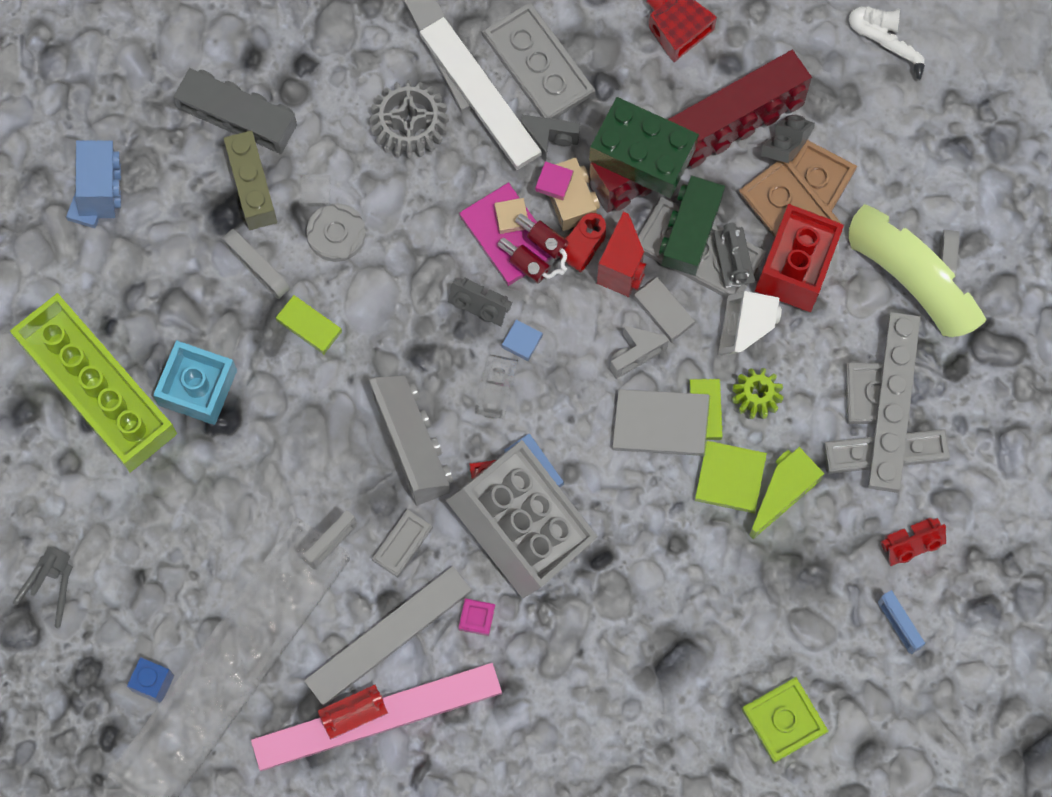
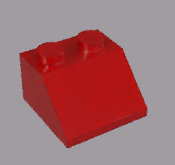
M626 212L622 213L598 263L597 284L630 297L633 289L639 290L645 276L644 271L647 264L643 263L644 250L632 220Z

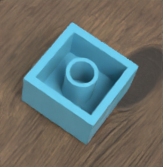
M176 340L153 396L158 406L215 425L237 373V368L232 359Z

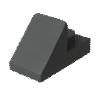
M522 115L521 124L542 151L540 157L544 161H546L549 141H553L560 146L578 145L580 135L579 122Z

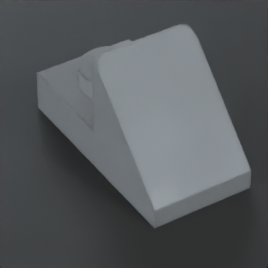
M624 326L623 337L631 349L623 348L613 355L610 371L616 379L620 378L667 350L668 338L666 335Z

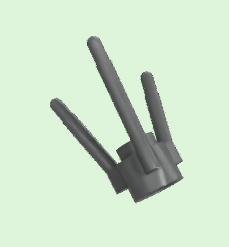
M47 547L44 556L40 557L36 568L19 591L13 604L17 606L33 583L34 586L30 594L35 596L46 576L58 579L59 574H61L62 578L55 619V627L60 628L68 579L73 568L67 564L70 555L59 549Z

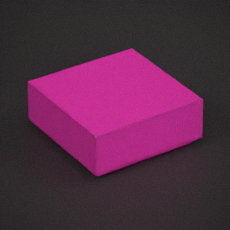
M545 161L535 191L564 200L573 176V170Z
M465 598L458 628L459 631L489 636L495 604Z

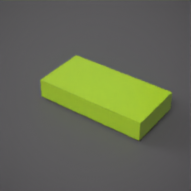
M295 295L276 316L277 322L322 354L327 352L342 333V328Z
M690 379V393L708 394L710 396L706 440H722L720 379Z

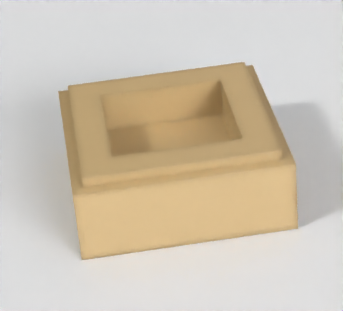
M524 198L494 203L500 234L526 230L515 221L519 214H523L528 218Z

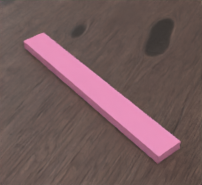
M493 663L383 697L382 699L388 714L331 740L321 718L252 739L251 742L259 770L264 771L501 695L502 691Z

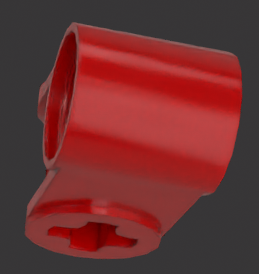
M597 213L586 214L581 218L571 234L565 238L569 242L565 250L567 254L565 263L580 273L588 266L595 252L606 238V222L601 215ZM598 227V232L593 230L591 233H588V228Z

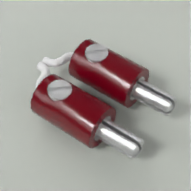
M519 214L515 221L529 232L527 238L555 260L563 255L560 262L561 269L554 270L551 274H548L551 266L523 244L517 248L507 239L502 238L498 246L511 255L509 262L537 284L544 278L550 279L556 274L563 275L567 270L565 267L567 259L565 250L569 242L541 220L535 224L523 214Z

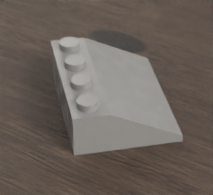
M523 440L509 449L446 500L522 598L545 585L598 537Z

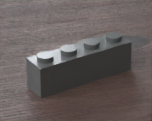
M189 68L173 96L177 109L233 134L252 130L256 144L281 155L297 127L295 113L289 107L283 104L276 106L269 103L266 98L255 92L251 94L246 93L233 82H221L205 70H199L198 72Z

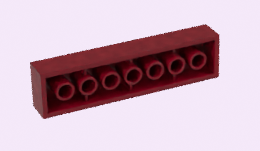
M793 49L668 119L699 134L697 148L687 168L698 167L709 155L713 153L720 154L726 151L731 146V143L737 139L745 140L755 133V129L764 124L765 126H770L783 113L787 111L794 112L805 104L812 76ZM592 162L590 163L589 186L596 193L599 202L607 213L614 209L620 211L627 207L635 197L639 195L644 197L653 192V190Z

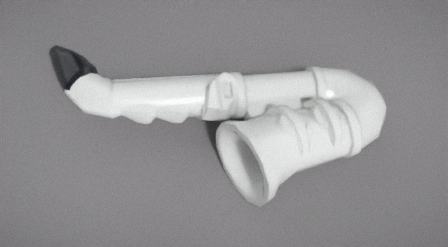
M869 6L854 9L848 19L851 28L859 35H864L880 43L882 47L911 61L914 64L913 70L917 80H921L925 67L924 57L915 51L911 45L908 46L904 41H898L896 35L887 33L888 30L896 34L898 33L900 9L882 11Z

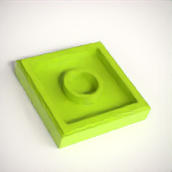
M707 441L695 501L755 514L767 453Z
M797 677L742 707L743 713L773 764L829 732Z

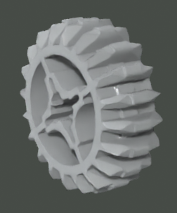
M409 80L406 82V87H401L396 82L394 84L395 90L393 91L385 87V96L377 95V104L371 106V113L373 115L369 117L370 124L373 125L371 132L372 135L377 136L376 141L378 145L385 144V151L387 153L395 148V155L398 158L403 152H407V157L411 159L413 152L416 151L422 157L424 155V148L433 152L434 143L441 144L443 141L441 134L447 133V126L445 124L449 122V115L445 113L447 106L445 103H441V95L439 93L433 95L434 92L431 86L423 90V84L420 81L416 87H412ZM403 103L402 107H400L399 109L392 110L394 107ZM413 103L423 105L430 112H426V109H419L415 107ZM410 110L412 121H410V128L408 129L407 118L408 111ZM388 127H392L393 130L402 131L405 137L395 134ZM421 129H427L423 133L415 136L417 131Z

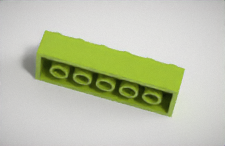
M58 293L10 330L17 343L129 473L177 435L173 424Z

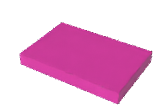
M509 182L459 213V217L508 286L526 275L509 262L511 255L498 246L502 238L507 239L517 248L523 244L545 262L553 259L527 238L529 233L527 230L500 234L494 203L520 199ZM526 207L528 219L536 224V220Z

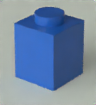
M140 657L127 687L133 693L162 704L174 674L169 669Z

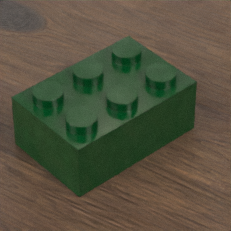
M616 97L590 146L589 161L671 198L697 148L699 134Z

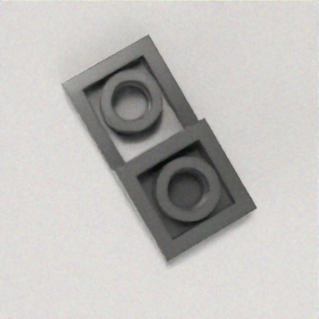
M788 115L776 124L775 136L762 145L761 156L789 163L810 137L815 122L807 121L800 115Z

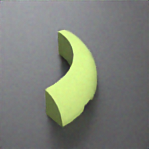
M864 204L858 210L849 227L851 248L869 257L893 275L923 306L943 336H963L974 331L987 321L969 292L963 294L960 288L952 281L955 274L925 243L906 228L901 231L888 223V215L871 206Z

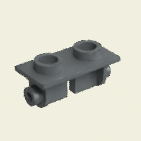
M727 223L724 225V230L714 231L725 288L755 283L744 228L736 227L735 223Z
M458 277L456 282L453 281L448 303L502 327L505 314L509 312L513 303L508 300L507 296H503L490 289L485 296L481 294L484 286L468 280L466 277L464 279Z

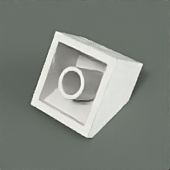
M747 291L729 295L718 355L725 356L741 353L773 330L775 324H778L781 318L782 309L781 306H778L780 298Z

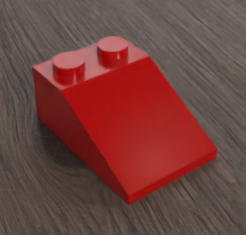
M788 203L755 292L778 297L781 302L811 313L844 224Z

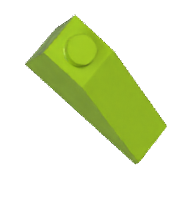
M800 447L794 452L787 450L775 461L778 465L749 534L753 540L822 480L824 476L823 471Z

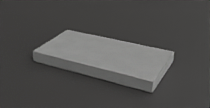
M531 2L482 31V36L541 117L556 119L595 95L593 86Z
M663 197L659 200L638 236L644 250V255L661 264L663 255L659 254L662 240L664 237H670L673 229L668 227L673 210L679 211L680 208L677 204ZM713 224L696 276L675 269L672 270L728 298L729 295L745 291L748 284L725 288L714 231L724 229ZM747 242L753 274H755L766 251Z

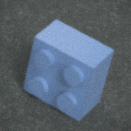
M76 140V202L79 216L115 218V208H121L119 181L121 180L120 152L114 151L113 141Z

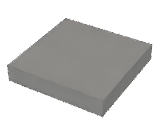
M883 363L846 364L847 424H876Z

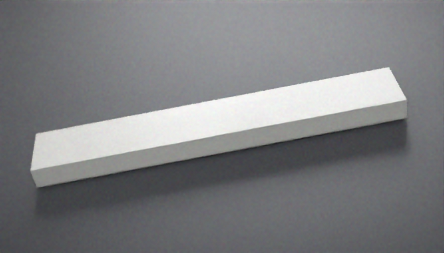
M443 17L421 30L420 37L516 170L540 157L542 154L540 148L447 20Z

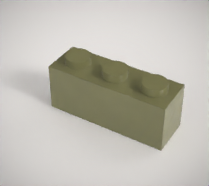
M253 131L224 137L249 231L278 223Z

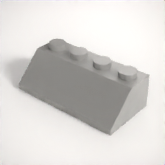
M405 375L369 379L372 397L416 506L449 494V483L453 482V478L448 465L442 466L438 456L442 454L437 438L431 439L427 428L431 427L426 411H419L416 401L420 400L415 384H408Z

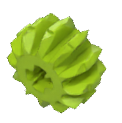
M750 368L748 370V377L740 374L737 378L739 383L734 384L732 387V391L736 393L732 399L733 403L741 404L739 408L740 414L745 413L747 409L751 411L750 419H754L757 412H759L762 419L767 418L768 411L776 413L778 410L777 404L782 403L784 398L779 393L783 389V384L774 383L777 378L776 373L766 377L765 368H761L759 375L756 374L753 368ZM757 389L758 393H763L762 398H759L757 394H752L753 390Z

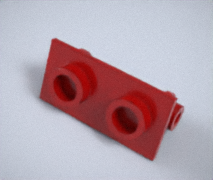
M930 517L910 526L913 536H909L905 528L886 535L885 539L881 541V546L884 552L889 551V565L906 563L915 556L939 549L942 545L946 544V525H941L938 518L932 519Z
M375 684L318 710V713L331 740L388 714V711Z

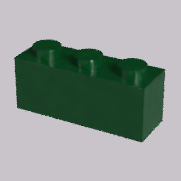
M692 175L688 185L682 183L677 201L682 203L679 211L673 210L668 227L673 229L669 238H663L659 249V254L663 255L662 266L696 276L723 198L724 185Z

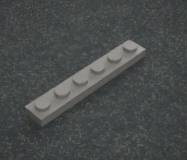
M890 312L888 317L868 481L869 489L899 493L921 316Z

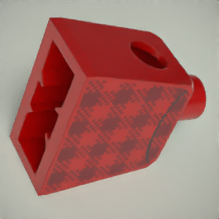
M695 0L646 1L654 10L650 14L649 28L673 62H676L715 30L717 17Z

